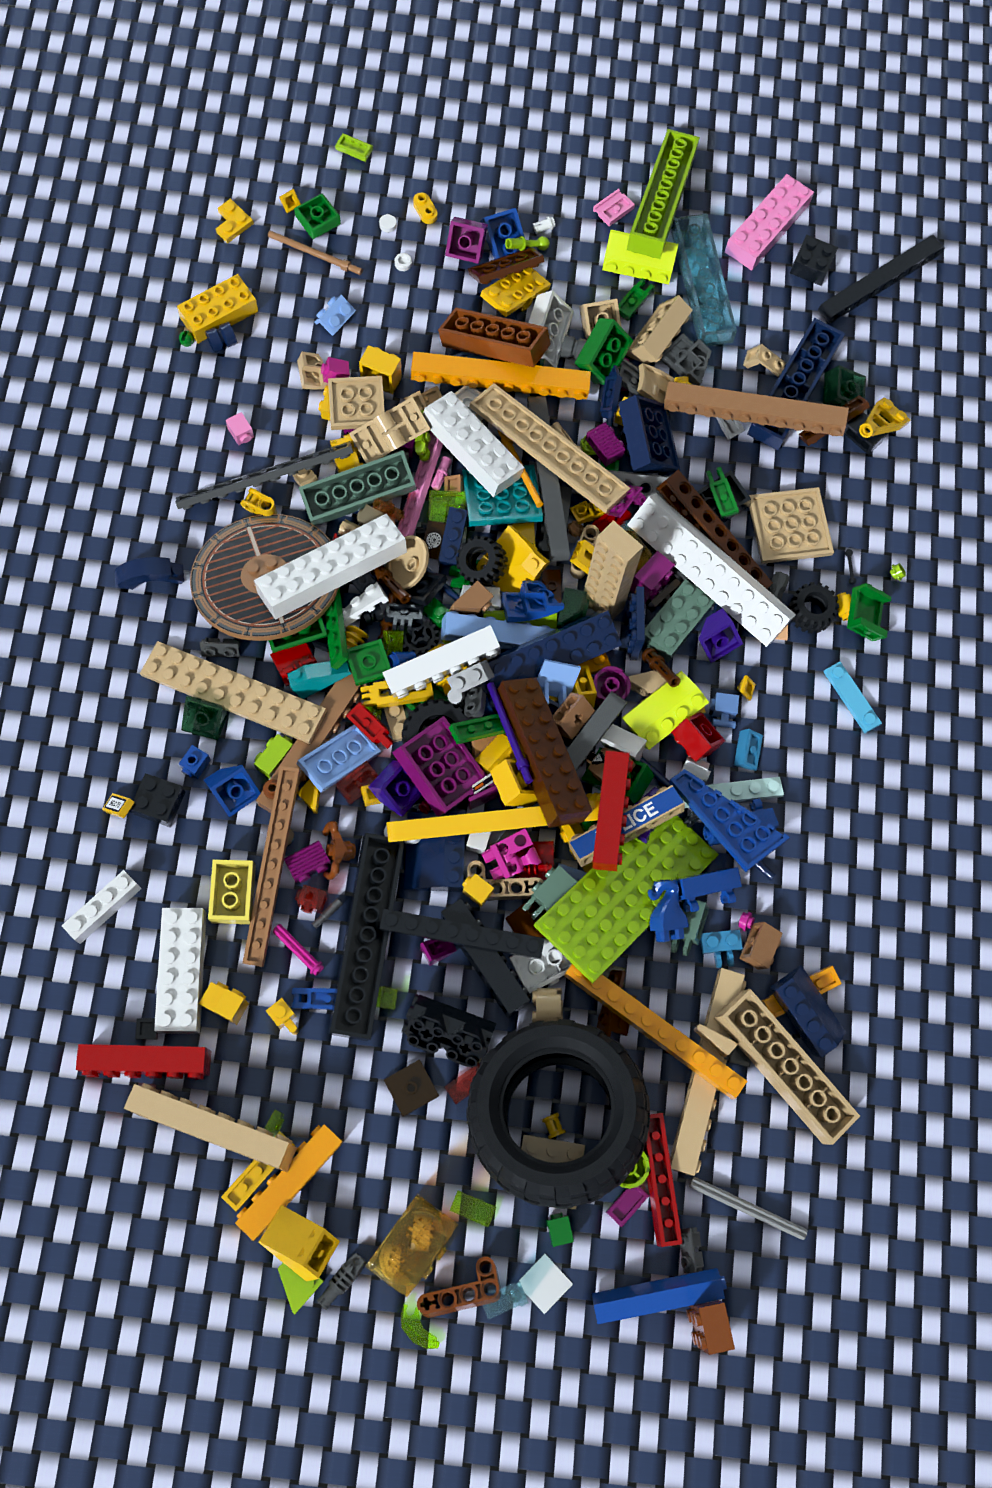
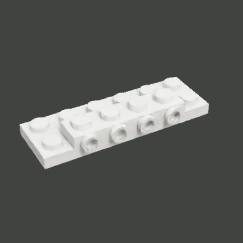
M546 938L544 939L541 959L519 955L509 957L522 985L527 988L529 993L547 984L549 986L556 984L560 981L559 978L564 976L572 965Z

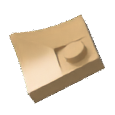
M644 363L640 364L637 392L645 398L665 403L668 382H674V378L653 366Z

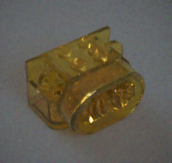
M418 1193L365 1267L390 1287L408 1297L422 1278H428L434 1269L431 1266L436 1259L439 1261L446 1252L444 1246L458 1224ZM410 1243H414V1244H415V1248H414V1249H411V1248L409 1247V1244H410Z

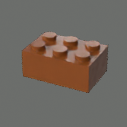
M716 1300L691 1305L689 1309H686L689 1323L692 1322L694 1331L691 1332L694 1346L697 1345L700 1350L708 1355L735 1350L725 1302Z

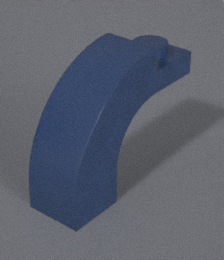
M145 557L130 560L115 569L116 587L131 590L148 581L182 584L184 582L183 564L172 563L170 558Z

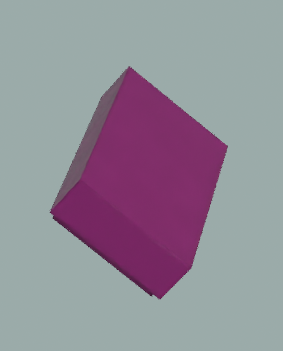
M640 1186L632 1189L626 1188L606 1213L620 1227H623L650 1195Z

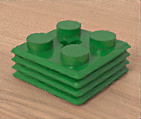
M323 193L294 208L295 217L312 239L341 224L340 215Z

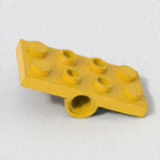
M528 267L523 269L521 273H511L506 278L496 281L483 289L480 296L503 316L507 317L518 309L522 312L527 310L537 295L550 289L551 283L533 268Z

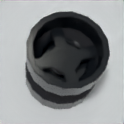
M379 603L375 605L373 611H364L362 613L366 626H370L376 621L381 622L384 619Z

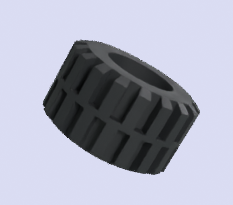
M474 536V539H467L468 543L461 545L463 548L458 550L459 557H456V561L459 562L456 566L460 570V575L472 583L478 580L483 586H486V584L493 585V581L498 582L500 580L499 576H504L503 570L507 569L508 566L505 564V562H508V557L504 556L506 551L502 549L500 544L485 536ZM483 552H487V565L477 571L476 560L478 556Z
M810 582L809 585L804 584L796 591L788 605V608L796 614L791 622L796 623V628H802L801 631L803 632L808 630V633L811 634L814 631L819 633L821 630L827 629L838 613V598L833 596L835 592L833 590L829 591L827 585L823 587L822 583L817 585L814 582ZM805 602L817 604L821 608L822 613H811L805 607Z

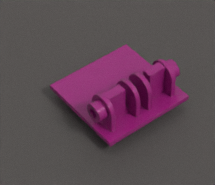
M629 485L631 489L627 492L626 496L607 515L621 518L630 504L642 506L646 501V496L640 492L643 488Z

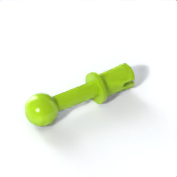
M520 236L519 238H507L505 241L507 249H519L520 251L525 250L526 247H537L539 250L544 251L550 245L549 239L545 236H541L537 240H526L525 237Z

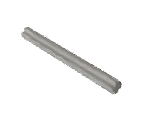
M693 1177L690 1181V1188L801 1240H804L807 1236V1229L699 1178Z

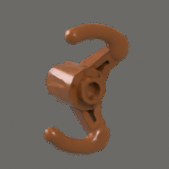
M329 821L322 831L324 836H328L331 832L333 840L326 847V855L329 856L330 860H333L331 871L323 873L327 880H332L338 875L339 865L342 861H350L355 858L356 854L355 844L350 843V841H343L336 821Z

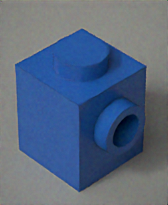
M192 745L179 762L182 768L181 772L190 778L194 776L198 779L211 759L207 753Z

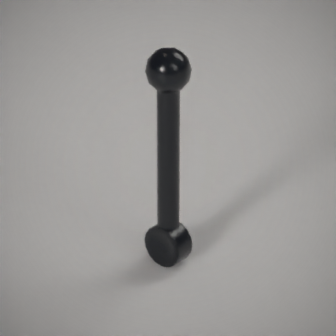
M847 549L845 555L848 557L849 583L855 584L856 579L853 574L851 558L853 551Z

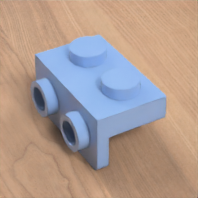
M342 295L337 298L335 296L327 302L329 306L326 309L322 308L316 314L318 318L314 321L316 325L320 323L332 336L356 311Z

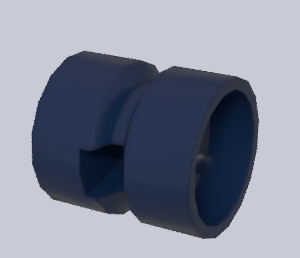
M229 322L219 325V329L213 327L205 331L214 353L224 350V346L229 348L238 344Z

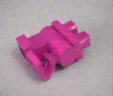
M522 828L490 845V848L481 854L485 863L494 859L498 862L499 866L489 870L493 880L503 877L507 879L524 871V866L542 863L535 847L531 846L533 843L526 828ZM531 846L526 855L517 856L516 852Z

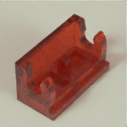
M365 761L336 783L337 790L351 805L362 796L361 786L370 785L377 778L378 774Z

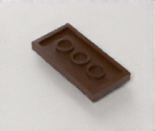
M530 247L523 251L470 267L468 271L469 275L480 284H488L493 279H503L508 274L521 273L525 268L538 267L540 263L544 262V257L537 250Z

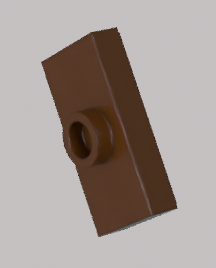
M543 570L542 581L546 583L554 594V598L561 603L560 570Z

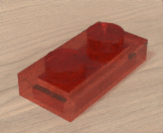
M479 1063L476 1067L469 1069L444 1087L455 1105L469 1096L470 1084L480 1067Z

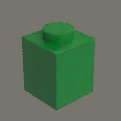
M562 1212L550 1215L551 1219L546 1220L552 1247L574 1242L569 1217L567 1215L563 1216Z

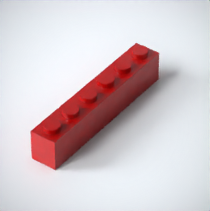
M606 751L593 854V869L617 872L618 865H622L623 853H619L620 846H624L625 834L621 833L622 827H626L627 815H624V808L628 809L629 797L626 796V790H630L631 778H628V772H632L633 760H630V753Z
M663 1113L650 1114L649 1131L643 1151L649 1159L650 1166L647 1182L656 1244L659 1247L682 1244L664 1116Z

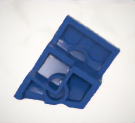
M522 581L520 592L501 593V602L507 623L535 620L564 609V603H559L554 598V594L541 581Z

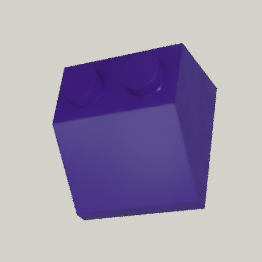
M393 760L368 786L381 803L402 817L422 796L398 760Z

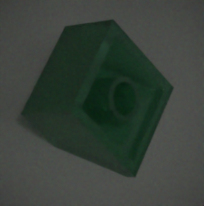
M840 365L826 372L823 404L841 407L859 395L865 399L866 376Z
M565 587L562 600L564 609L560 611L556 629L586 616L590 600L586 599L587 592Z

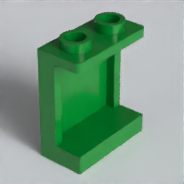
M868 583L853 587L847 628L871 641L887 638L888 631L881 628L880 625L883 604L891 601L892 597Z

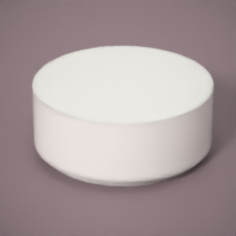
M389 214L383 215L379 220L380 229L387 233L396 229L395 217Z
M400 253L395 257V267L399 271H407L411 268L412 259L410 255Z

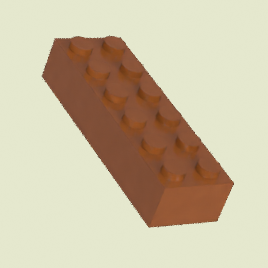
M456 307L438 329L443 347L529 367H535L551 345L548 327Z

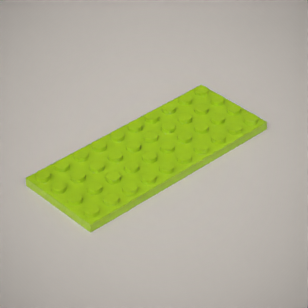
M675 816L656 826L654 831L651 832L647 844L634 838L625 843L624 846H620L619 853H623L622 865H618L617 872L592 868L533 925L592 984L650 926V916L665 894L664 890L657 900L653 901L649 898L648 890H652L654 881L679 879L701 874L719 855L696 832L687 827V824L683 823L679 816Z

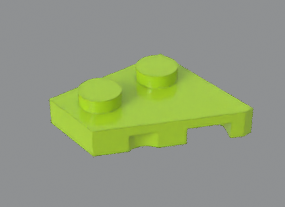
M284 1263L278 1267L292 1313L295 1315L324 1280L319 1277L316 1280L305 1281Z

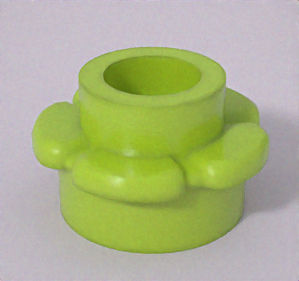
M900 563L892 565L893 569L890 570L892 577L895 580L901 581L906 576L903 566Z

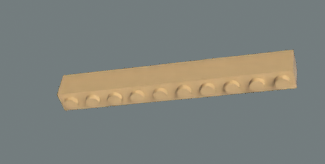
M721 968L717 972L704 1026L729 1038V1035L714 1017L741 991L745 990L746 981H744V974ZM701 1038L699 1046L726 1065L727 1059H724ZM694 1071L691 1074L670 1156L671 1170L689 1176H695V1172L699 1173L701 1167L699 1156L700 1152H704L706 1147L704 1136L705 1132L710 1130L712 1120L709 1119L710 1112L715 1110L717 1100L714 1099L715 1092L719 1091Z

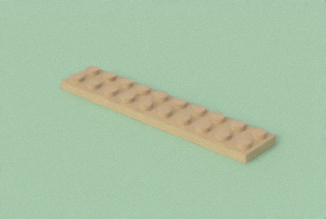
M495 383L470 402L469 408L604 513H608L631 489Z
M157 641L140 672L142 677L308 744H311L327 712L326 708L159 641Z

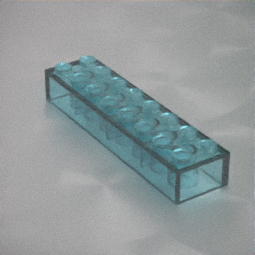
M706 213L674 217L671 234L673 242L678 244L676 254L688 303L692 309L691 316L697 340L700 339L706 346L733 343L737 329L708 215Z

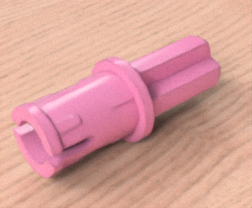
M443 456L438 468L435 469V475L430 484L432 490L439 491L444 477L448 476L447 472L452 464V460L449 457Z

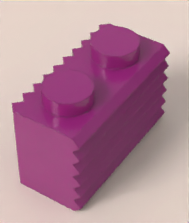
M606 422L587 432L586 441L605 467L623 457L625 445L621 440L617 439L614 429L608 426Z
M320 841L284 858L295 883L298 881L303 883L311 878L310 875L313 873H322L331 865Z

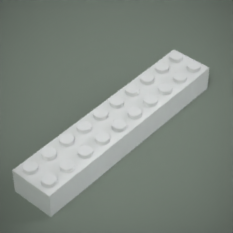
M657 493L646 499L627 524L656 551H659L675 564L674 566L766 647L775 640L796 616L794 612Z

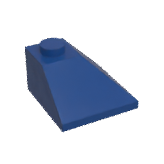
M243 765L219 769L204 779V782L229 817L256 800L260 795V791Z

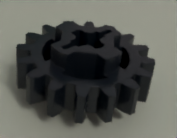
M428 619L426 622L423 621L422 624H413L412 632H408L405 626L404 631L399 632V638H401L399 639V644L403 645L402 650L414 651L416 657H418L419 654L423 655L436 647V643H439V637H437L439 636V630H435L436 625H430V620ZM428 631L430 632L432 639H430V636L427 635ZM407 636L411 640L410 644L407 641Z

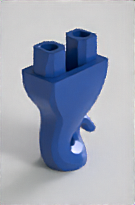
M677 880L654 881L652 890H648L649 898L654 901L661 896L664 890L665 894L650 916V931H655L656 942L670 941L669 931L671 939H684V928L689 926L687 917L679 905V884Z

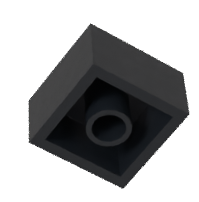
M806 235L790 274L821 286L838 247Z
M145 773L130 810L136 816L171 828L186 792L181 785Z

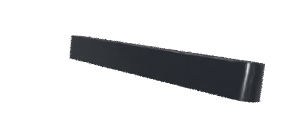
M934 235L929 236L825 301L818 308L819 313L829 324L836 321L939 256L945 247Z

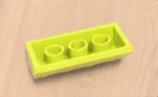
M610 230L602 270L669 285L678 244L666 241L661 259L652 258L627 250L630 233Z
M682 671L676 674L680 678L678 686L671 687L666 682L622 717L633 734L647 740L645 748L648 750L669 735L687 717L694 715L709 703L700 689Z

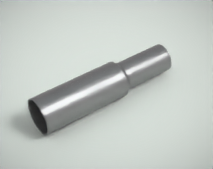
M336 898L312 925L317 929L343 905L342 902Z

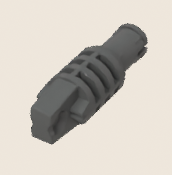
M355 1253L330 1279L329 1287L317 1299V1302L324 1309L327 1310L336 1297L344 1294L355 1279H357L367 1263L365 1259Z

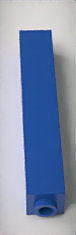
M718 1268L592 1293L597 1324H603L725 1299L723 1290L727 1289L725 1277L720 1276Z

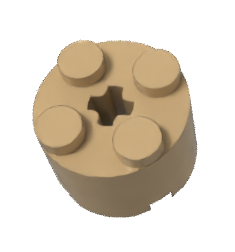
M537 988V991H532V1001L534 1006H536V1011H532V1022L542 1020L544 1022L558 1021V1019H563L562 988Z

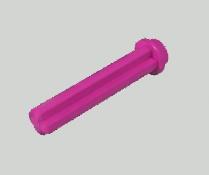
M278 924L273 929V933L310 969V974L316 976L324 969L323 963L321 961L318 962L281 924Z

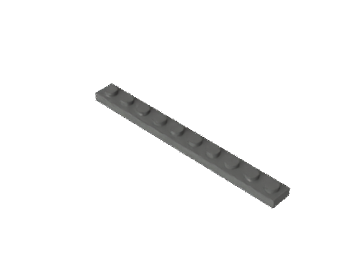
M349 441L176 497L175 503L178 509L183 508L186 510L192 508L193 504L196 503L205 504L210 502L212 498H224L229 495L228 493L234 491L239 493L252 485L253 487H258L265 481H276L286 474L288 476L295 475L299 470H310L320 463L329 464L333 462V459L339 457L340 459L347 458L353 453V449Z

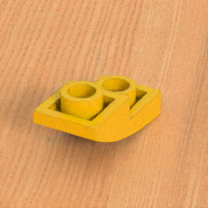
M586 500L570 508L578 524L596 520L605 514L593 503H587Z

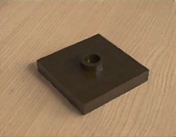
M420 1059L384 1079L403 1117L439 1097Z

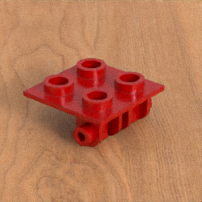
M307 643L270 654L286 687L290 685L288 673L303 665L317 663Z
M554 841L532 842L533 845L531 846L535 847L542 863L524 866V871L515 874V878L537 877L546 880V873L552 867L554 868ZM531 846L516 852L517 856L526 855Z

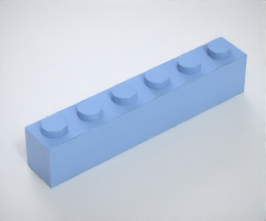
M457 611L446 612L442 618L441 640L453 642L491 625L500 649L510 650L555 629L546 625L533 626L531 623H507L506 620H496L494 617L482 618L475 614L463 615Z

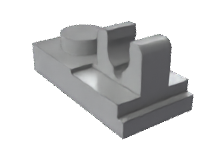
M716 417L727 440L745 431L738 420H725Z

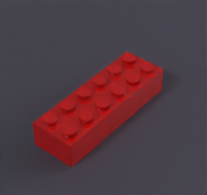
M78 1044L76 1070L82 1072V1075L87 1077H99L100 1074H103V1076H108L109 1078H120L121 1074H124L128 1078H141V1075H145V1077L152 1079H162V1075H167L166 1077H170V1079H183V1075H187L188 1078L194 1080H204V1076H210L212 1051L206 1047Z

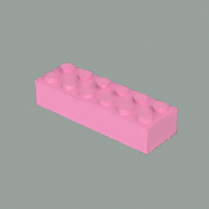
M786 174L728 239L725 253L752 271L810 205L814 191Z

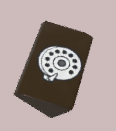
M428 520L424 541L427 544L430 559H439L446 523Z

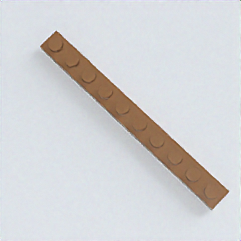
M280 766L242 964L264 967L301 773L299 768Z

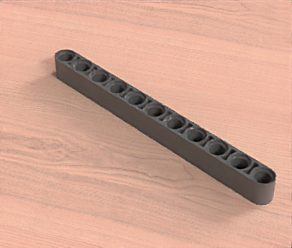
M546 396L527 397V408L550 426ZM535 459L540 497L543 502L542 510L550 562L570 560V550L559 479L557 475Z
M613 691L609 693L567 749L576 771L628 703ZM538 801L531 807L539 806ZM534 827L526 828L528 834H530ZM520 829L506 830L498 841L510 836L511 834L519 831ZM496 859L488 862L493 868L499 866Z

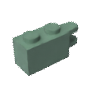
M560 865L556 870L552 867L545 875L547 879L543 883L539 881L532 888L534 893L531 895V899L522 907L526 911L532 906L534 901L540 906L531 916L534 920L543 910L547 912L577 883Z
M684 900L679 902L680 908L687 917L689 927L684 928V939H673L671 952H677L680 940L685 942L682 950L684 956H688L692 944L699 945L709 912V906L706 902L696 900L699 905V911L684 912Z

